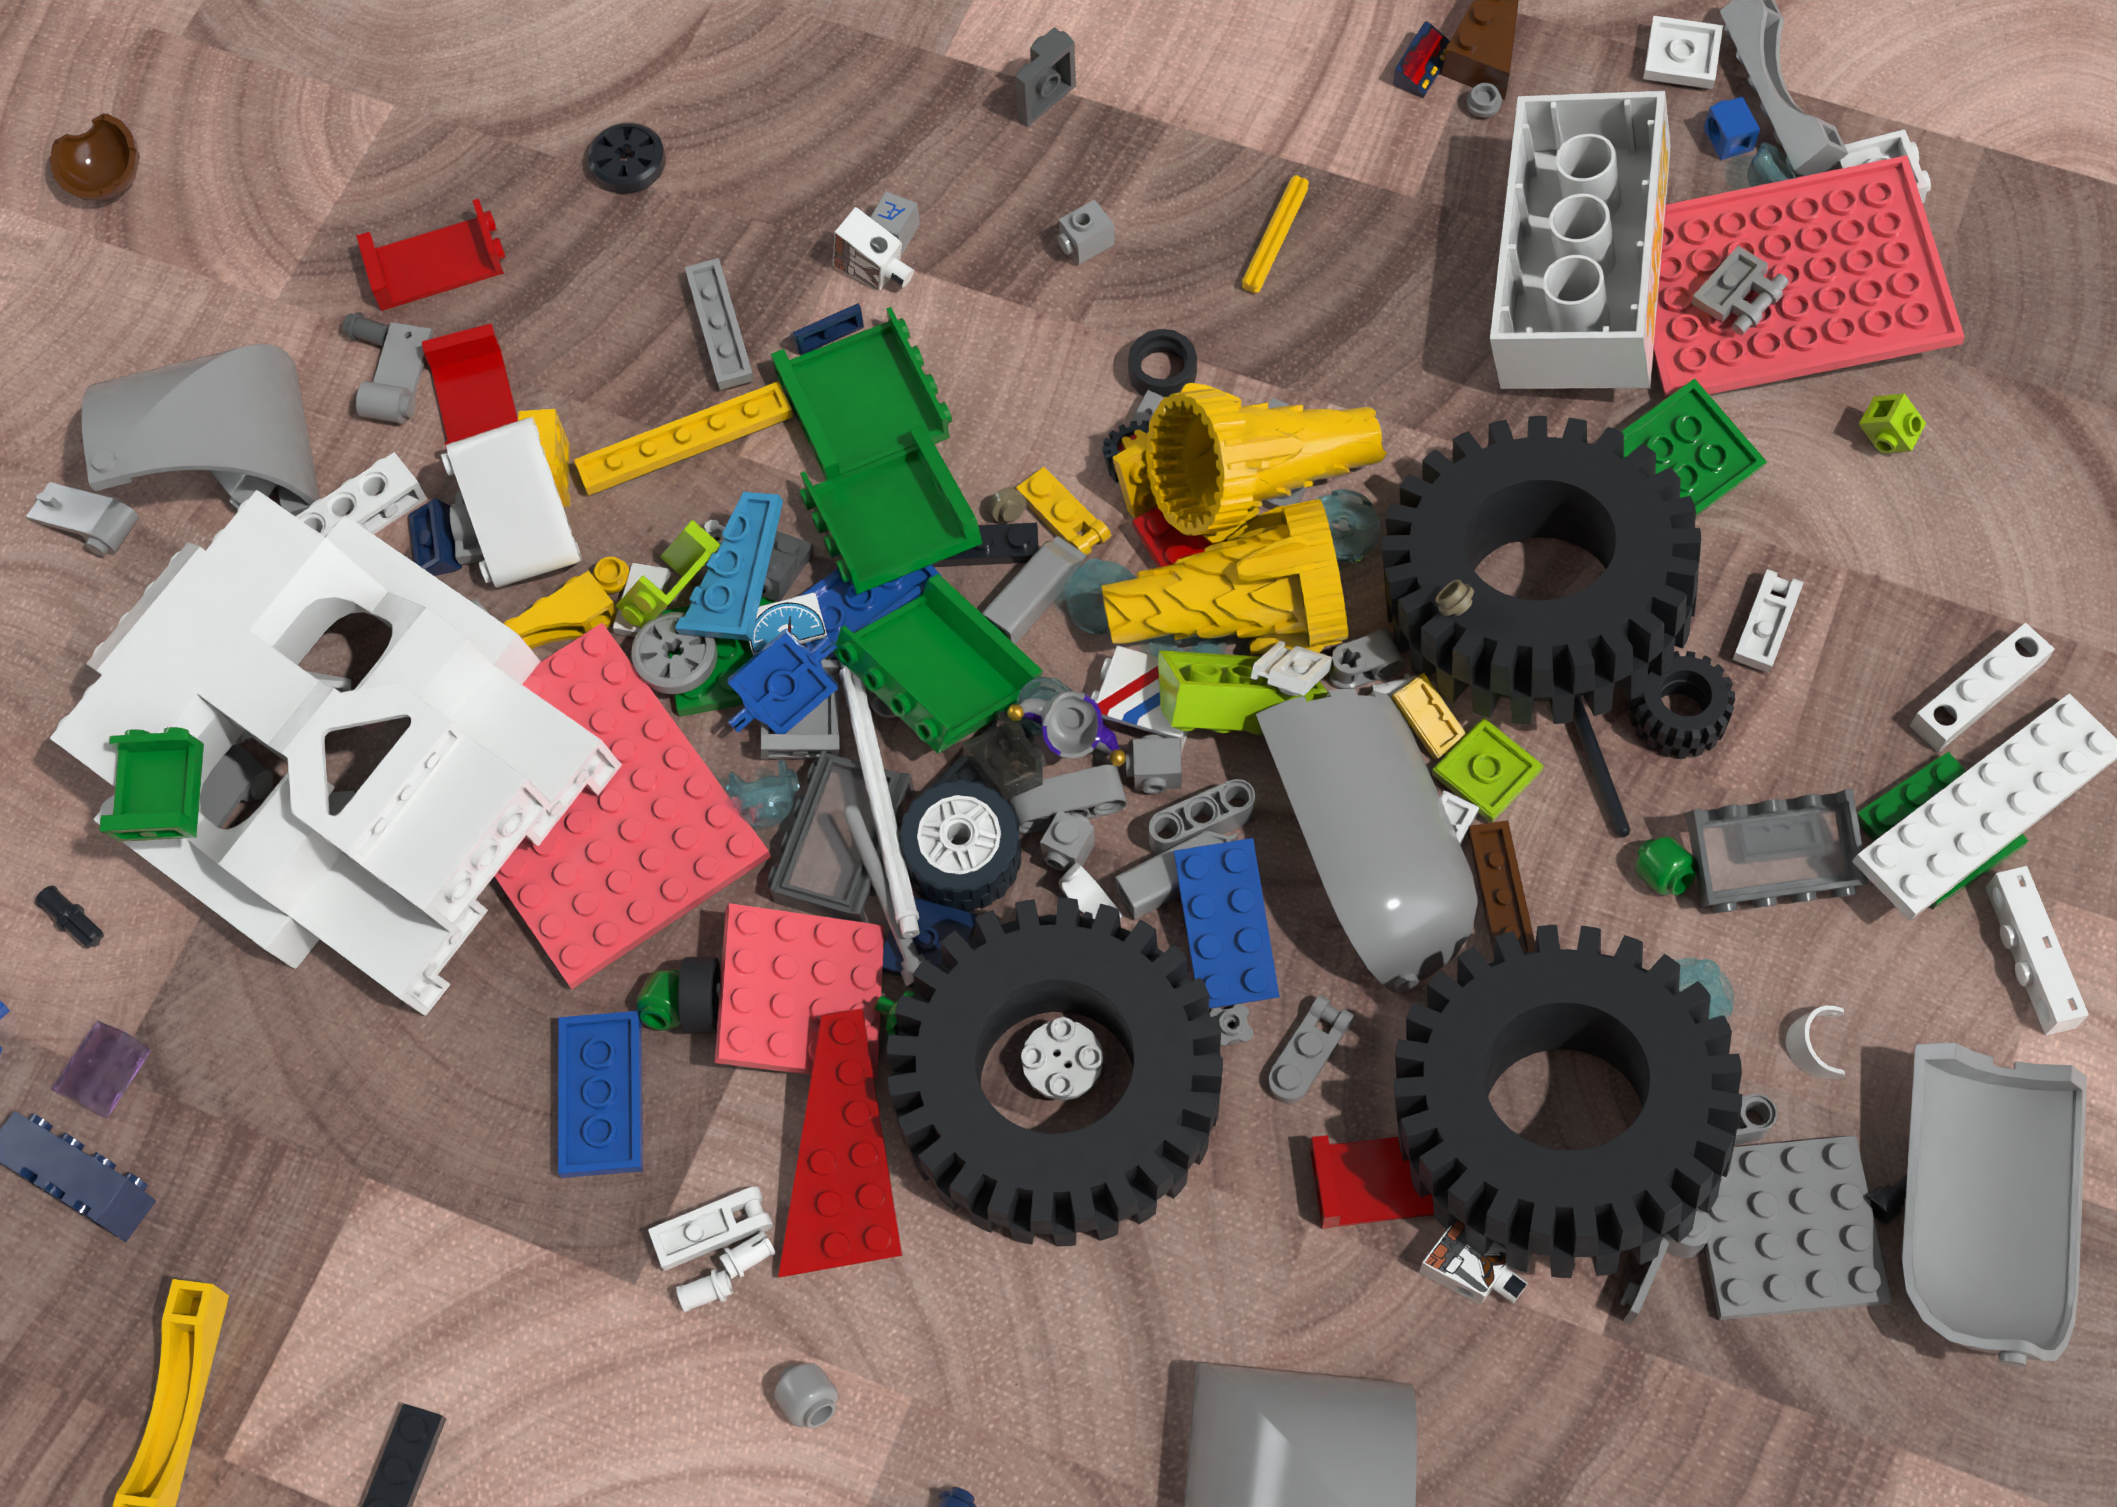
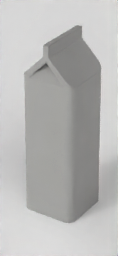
M1059 536L1051 542L1044 543L982 614L1016 645L1075 578L1087 555Z
M1204 831L1116 876V890L1132 918L1135 920L1180 897L1174 850L1237 841V834L1234 833L1226 836L1211 831Z

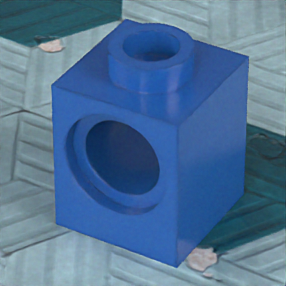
M1743 97L1730 101L1722 100L1710 106L1704 125V130L1720 160L1753 151L1760 131Z

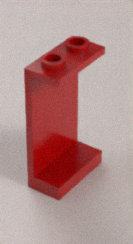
M479 198L472 200L477 218L377 248L370 231L356 235L370 286L381 311L504 274L500 260L506 258L500 238L493 239L491 232L497 231V227L491 210L484 212Z
M492 323L421 341L424 355L432 371L448 442H444L445 448L447 444L518 421L500 342Z
M1328 1135L1311 1138L1309 1150L1322 1229L1434 1215L1432 1194L1420 1198L1411 1183L1409 1160L1403 1161L1398 1137L1330 1144Z

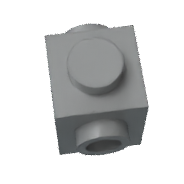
M1095 199L1059 219L1060 235L1057 236L1059 246L1066 255L1071 254L1078 264L1115 245L1114 223Z
M1147 735L1141 739H1133V754H1126L1127 777H1134L1135 791L1143 790L1148 794H1159L1167 789H1181L1180 737L1163 738L1159 735Z
M1058 810L1040 841L1042 860L1058 871L1067 872L1075 862H1078L1083 867L1095 846L1094 826L1091 825L1087 818L1078 813H1071L1069 815Z

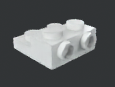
M1905 129L1844 145L1848 155L1836 163L1838 169L1907 155L1922 203L1925 202L1926 193L1931 189L1930 178L1926 170H1921L1918 163L1919 151L1915 142H1910Z

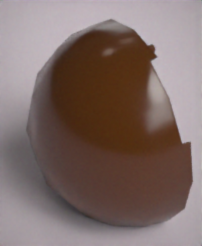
M103 113L91 120L93 125L87 132L80 135L65 134L55 139L52 144L50 165L54 179L63 190L83 200L98 201L118 196L135 180L139 166L140 154L138 145L130 130L121 120Z

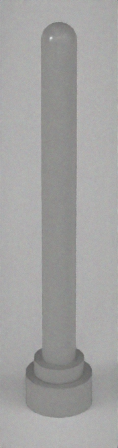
M850 805L845 808L844 817L904 959L901 963L903 970L900 972L907 988L915 986L913 973L925 959L924 955L918 954L912 938L902 937L900 925L896 924L888 879L859 809L856 806Z

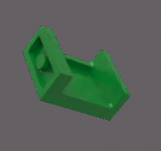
M180 727L164 728L163 733H149L145 730L130 729L126 730L124 735L109 736V745L118 751L113 815H101L99 831L118 842L197 838L204 743L189 734V730Z

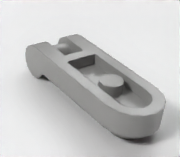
M1322 995L1316 998L1303 1022L1270 1071L1268 1088L1271 1095L1277 1101L1293 1104L1300 1101L1307 1094L1350 1028L1355 1018L1354 1014L1345 1009L1342 1012L1330 1005L1331 1001ZM1321 1019L1333 1025L1329 1034L1316 1027Z

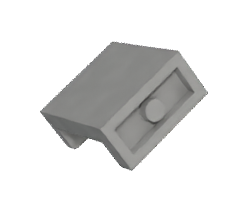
M827 656L821 661L824 670L838 684V689L786 734H776L767 724L761 722V759H819L822 750H825L828 754L839 756V660H831V657Z

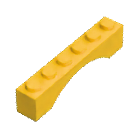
M588 570L580 576L569 579L561 589L548 597L540 598L533 604L532 608L518 617L508 619L503 624L516 632L528 647L533 649L547 643L576 640L601 623L607 628L615 622L617 610L611 598Z
M172 1279L162 1317L160 1367L151 1414L136 1458L115 1495L113 1507H176L229 1295L214 1284Z

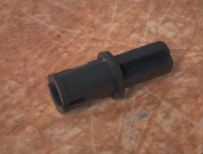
M53 885L47 886L39 892L35 902L56 920V927L60 931L70 933L85 948H95L100 944V940L104 937L103 931L84 915V908L80 904L71 903Z

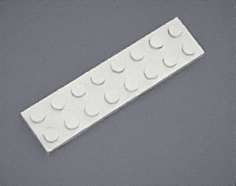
M2068 694L1857 854L1852 862L1911 921L2116 761L2117 739L2071 694Z

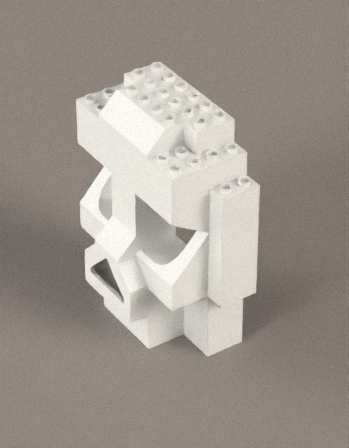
M258 490L240 505L237 514L224 529L214 536L212 544L206 551L200 546L188 542L181 551L171 558L169 565L157 580L148 585L141 599L131 611L122 616L116 629L105 642L96 647L93 656L86 663L100 674L101 677L96 683L87 688L81 701L69 715L65 716L58 723L56 731L50 737L51 740L114 787L116 786L118 751L109 745V736L124 735L125 731L130 729L145 730L149 733H163L164 728L180 727L189 730V734L203 742L204 751L200 794L203 783L212 769L243 731L288 763V773L262 805L240 825L227 830L217 827L203 814L199 801L197 838L126 841L123 843L263 949L294 969L300 965L321 939L424 1016L430 1012L451 985L438 974L488 911L476 900L520 842L526 837L532 843L539 846L585 786L599 795L622 766L601 739L522 685L541 661L516 632L346 515L337 524H334L328 530L326 537H324ZM364 612L373 615L392 628V637L387 649L355 690L340 693L335 688L320 682L298 666L324 632L338 619L350 613ZM410 717L411 725L344 809L338 815H330L328 796L335 787L327 781L324 743L326 734L335 730L360 726L376 737L389 720ZM115 794L102 804L100 812L93 819L99 825L101 815H113Z

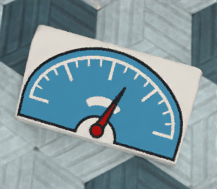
M810 593L760 606L752 639L749 641L753 656L784 629H787L800 644L825 638L827 633L816 594Z

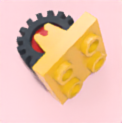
M1143 420L1141 425H1138L1137 421H1131V427L1128 428L1124 424L1118 426L1120 432L1117 433L1112 430L1109 433L1110 439L1105 438L1103 442L1104 447H1102L1109 475L1113 478L1114 482L1120 483L1127 511L1134 518L1157 507L1156 498L1153 496L1147 473L1146 438L1149 432V420Z

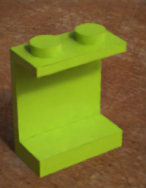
M692 520L660 556L682 578L665 595L642 575L615 607L621 611L622 616L627 622L641 629L648 621L655 620L721 544Z

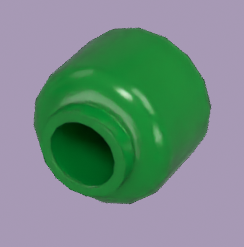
M1665 836L1656 840L1649 839L1641 845L1637 852L1638 859L1635 870L1638 876L1660 895H1679L1686 891L1696 878V861L1694 856L1672 837Z
M674 969L655 971L646 979L637 997L636 1007L640 1013L641 1020L650 1028L665 1031L681 1025L678 1006L680 971Z

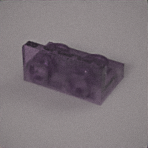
M96 1021L51 1090L68 1100L85 1106L103 1118H108L150 1054V1048L125 1031Z

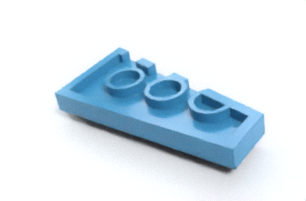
M742 493L722 533L724 539L717 553H712L706 565L708 571L700 587H695L689 599L691 605L685 617L680 616L675 626L679 634L751 641L783 504L779 494Z

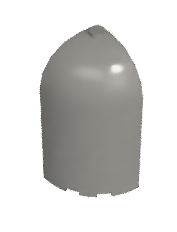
M1355 689L1328 690L1327 698L1306 702L1305 697L1301 696L1257 713L1256 716L1325 890L1352 945L1371 973L1389 991L1404 993L1413 990L1419 985V981L1431 976L1456 957L1472 932L1478 899L1472 871L1407 720L1390 696L1377 691H1373L1369 696L1357 695Z
M1957 1043L1915 1044L1902 1253L1906 1293L1923 1322L1954 1344L1981 1352L1998 1355V1363L2007 1366L2024 1367L2027 1360L2056 1361L2068 1347L2075 1326L2079 1294L2087 1077L2072 1065L2033 1064L2015 1061L2013 1069L1995 1066L1993 1065L1992 1056L1974 1052Z

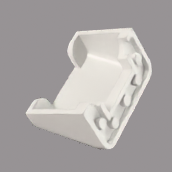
M534 417L447 444V453L441 454L448 476L453 474L456 476L485 560L480 561L479 565L486 583L493 581L496 588L567 567L583 560L578 544L571 535L572 529L567 520L544 448L540 445V434Z

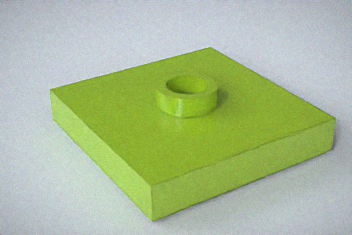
M1483 718L1433 768L1432 775L1459 798L1478 806V813L1492 823L1543 771L1544 765L1487 719Z

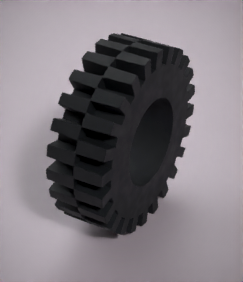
M1529 416L1527 438L1513 439L1506 419L1489 424L1488 447L1482 449L1471 433L1467 431L1453 438L1452 462L1437 450H1434L1422 460L1423 480L1410 474L1403 480L1399 487L1400 505L1390 504L1386 515L1387 535L1382 536L1387 618L1389 623L1393 622L1394 641L1400 652L1410 651L1411 667L1417 676L1424 673L1428 678L1437 672L1438 694L1448 701L1454 703L1470 685L1473 712L1481 716L1490 718L1500 697H1504L1511 701L1512 723L1531 724L1534 701L1550 702L1553 724L1568 723L1573 720L1575 697L1583 695L1594 716L1612 710L1614 684L1630 700L1635 699L1646 691L1648 669L1662 677L1673 664L1674 646L1684 648L1690 634L1691 616H1695L1701 530L1700 528H1695L1696 508L1691 496L1680 498L1681 479L1671 467L1656 474V453L1646 445L1641 444L1624 458V433L1607 427L1597 443L1592 445L1587 443V421L1577 418H1568L1562 438L1548 437L1547 416ZM1537 537L1555 538L1576 544L1590 552L1606 569L1595 582L1585 589L1553 600H1527L1512 597L1488 585L1474 571L1487 555L1501 546L1517 540ZM1454 580H1461L1463 584H1469L1474 589L1471 606L1459 616H1454L1453 614L1443 616L1439 612V604L1435 600L1441 589Z
M1058 898L1057 915L1038 916L1035 899L1024 900L1015 903L1016 921L1000 925L994 911H988L975 918L976 937L966 942L955 930L940 942L943 960L937 966H934L924 959L913 973L916 990L913 998L901 995L894 1013L898 1033L897 1035H889L887 1043V1056L891 1068V1076L888 1077V1087L902 1137L911 1151L915 1166L925 1181L930 1178L935 1183L940 1199L954 1211L959 1206L967 1209L970 1212L973 1224L991 1233L995 1225L998 1224L1010 1229L1013 1241L1033 1245L1035 1233L1053 1234L1056 1246L1076 1245L1077 1233L1095 1229L1099 1241L1109 1239L1118 1235L1120 1221L1134 1216L1137 1222L1141 1224L1154 1216L1157 1209V1200L1166 1193L1175 1198L1187 1184L1188 1169L1193 1163L1200 1165L1205 1157L1209 1145L1210 1131L1212 1126H1216L1223 1074V1057L1220 1054V1024L1217 1016H1210L1209 992L1201 977L1193 981L1188 978L1187 958L1175 945L1165 952L1157 948L1156 929L1142 920L1138 921L1132 931L1121 928L1119 909L1100 903L1096 917L1092 919L1080 917L1078 899ZM1049 1012L1075 1013L1102 1024L1121 1042L1133 1067L1132 1077L1127 1090L1121 1100L1107 1115L1080 1130L1059 1134L1028 1130L1009 1121L992 1106L981 1089V1077L985 1061L998 1039L1008 1029L1022 1020Z
M1557 925L1537 926L1535 951L1523 953L1514 931L1495 937L1494 960L1492 963L1488 964L1475 947L1468 949L1458 956L1457 982L1439 971L1427 984V1007L1415 1002L1406 1017V1040L1398 1039L1395 1053L1396 1079H1394V1095L1400 1153L1403 1161L1409 1160L1411 1183L1419 1197L1422 1198L1432 1194L1434 1217L1445 1229H1448L1457 1220L1465 1224L1467 1245L1476 1252L1485 1256L1494 1241L1504 1244L1507 1267L1527 1272L1533 1253L1550 1256L1551 1277L1572 1278L1575 1257H1591L1596 1276L1617 1273L1621 1251L1631 1249L1640 1265L1658 1257L1662 1234L1667 1233L1679 1243L1693 1230L1697 1208L1708 1213L1718 1198L1722 1176L1727 1177L1731 1166L1742 1107L1743 1094H1739L1742 1065L1739 1053L1729 1054L1732 1030L1725 1016L1721 1015L1709 1019L1710 993L1699 981L1680 992L1681 965L1668 955L1663 954L1650 970L1642 968L1643 942L1624 935L1614 957L1601 954V929L1590 926H1581L1577 950L1560 949ZM1566 1049L1594 1055L1613 1065L1632 1084L1639 1096L1643 1109L1638 1118L1625 1132L1605 1144L1583 1150H1556L1534 1144L1512 1131L1499 1118L1488 1096L1498 1078L1519 1060L1543 1051Z

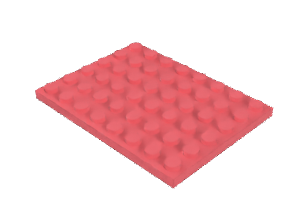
M1907 155L1667 204L1665 207L1653 357L1664 399H1667L1694 378L1708 394H1714L1963 344L1965 336ZM1737 246L1768 263V271L1764 275L1765 278L1772 281L1780 273L1789 280L1788 285L1782 290L1783 296L1774 305L1770 304L1762 313V320L1754 328L1750 327L1743 335L1737 334L1732 329V325L1739 318L1737 315L1731 312L1721 322L1692 304L1693 295ZM1751 290L1744 300L1751 304L1759 294Z
M603 623L541 661L522 685L601 739L622 766L599 795L585 786L539 846L524 837L494 876L571 990L771 857L769 850L653 691L640 678L634 665Z

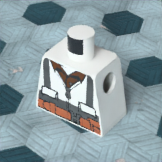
M855 207L835 231L833 266L869 287L881 290L890 279L904 288L914 274V269L900 261L902 249L900 240L860 209Z
M1457 1220L1447 1229L1422 1262L1419 1271L1423 1276L1479 1305L1483 1303L1492 1289L1514 1304L1528 1285L1525 1280L1507 1267L1504 1244L1494 1241L1485 1256L1468 1246L1465 1224L1460 1220Z

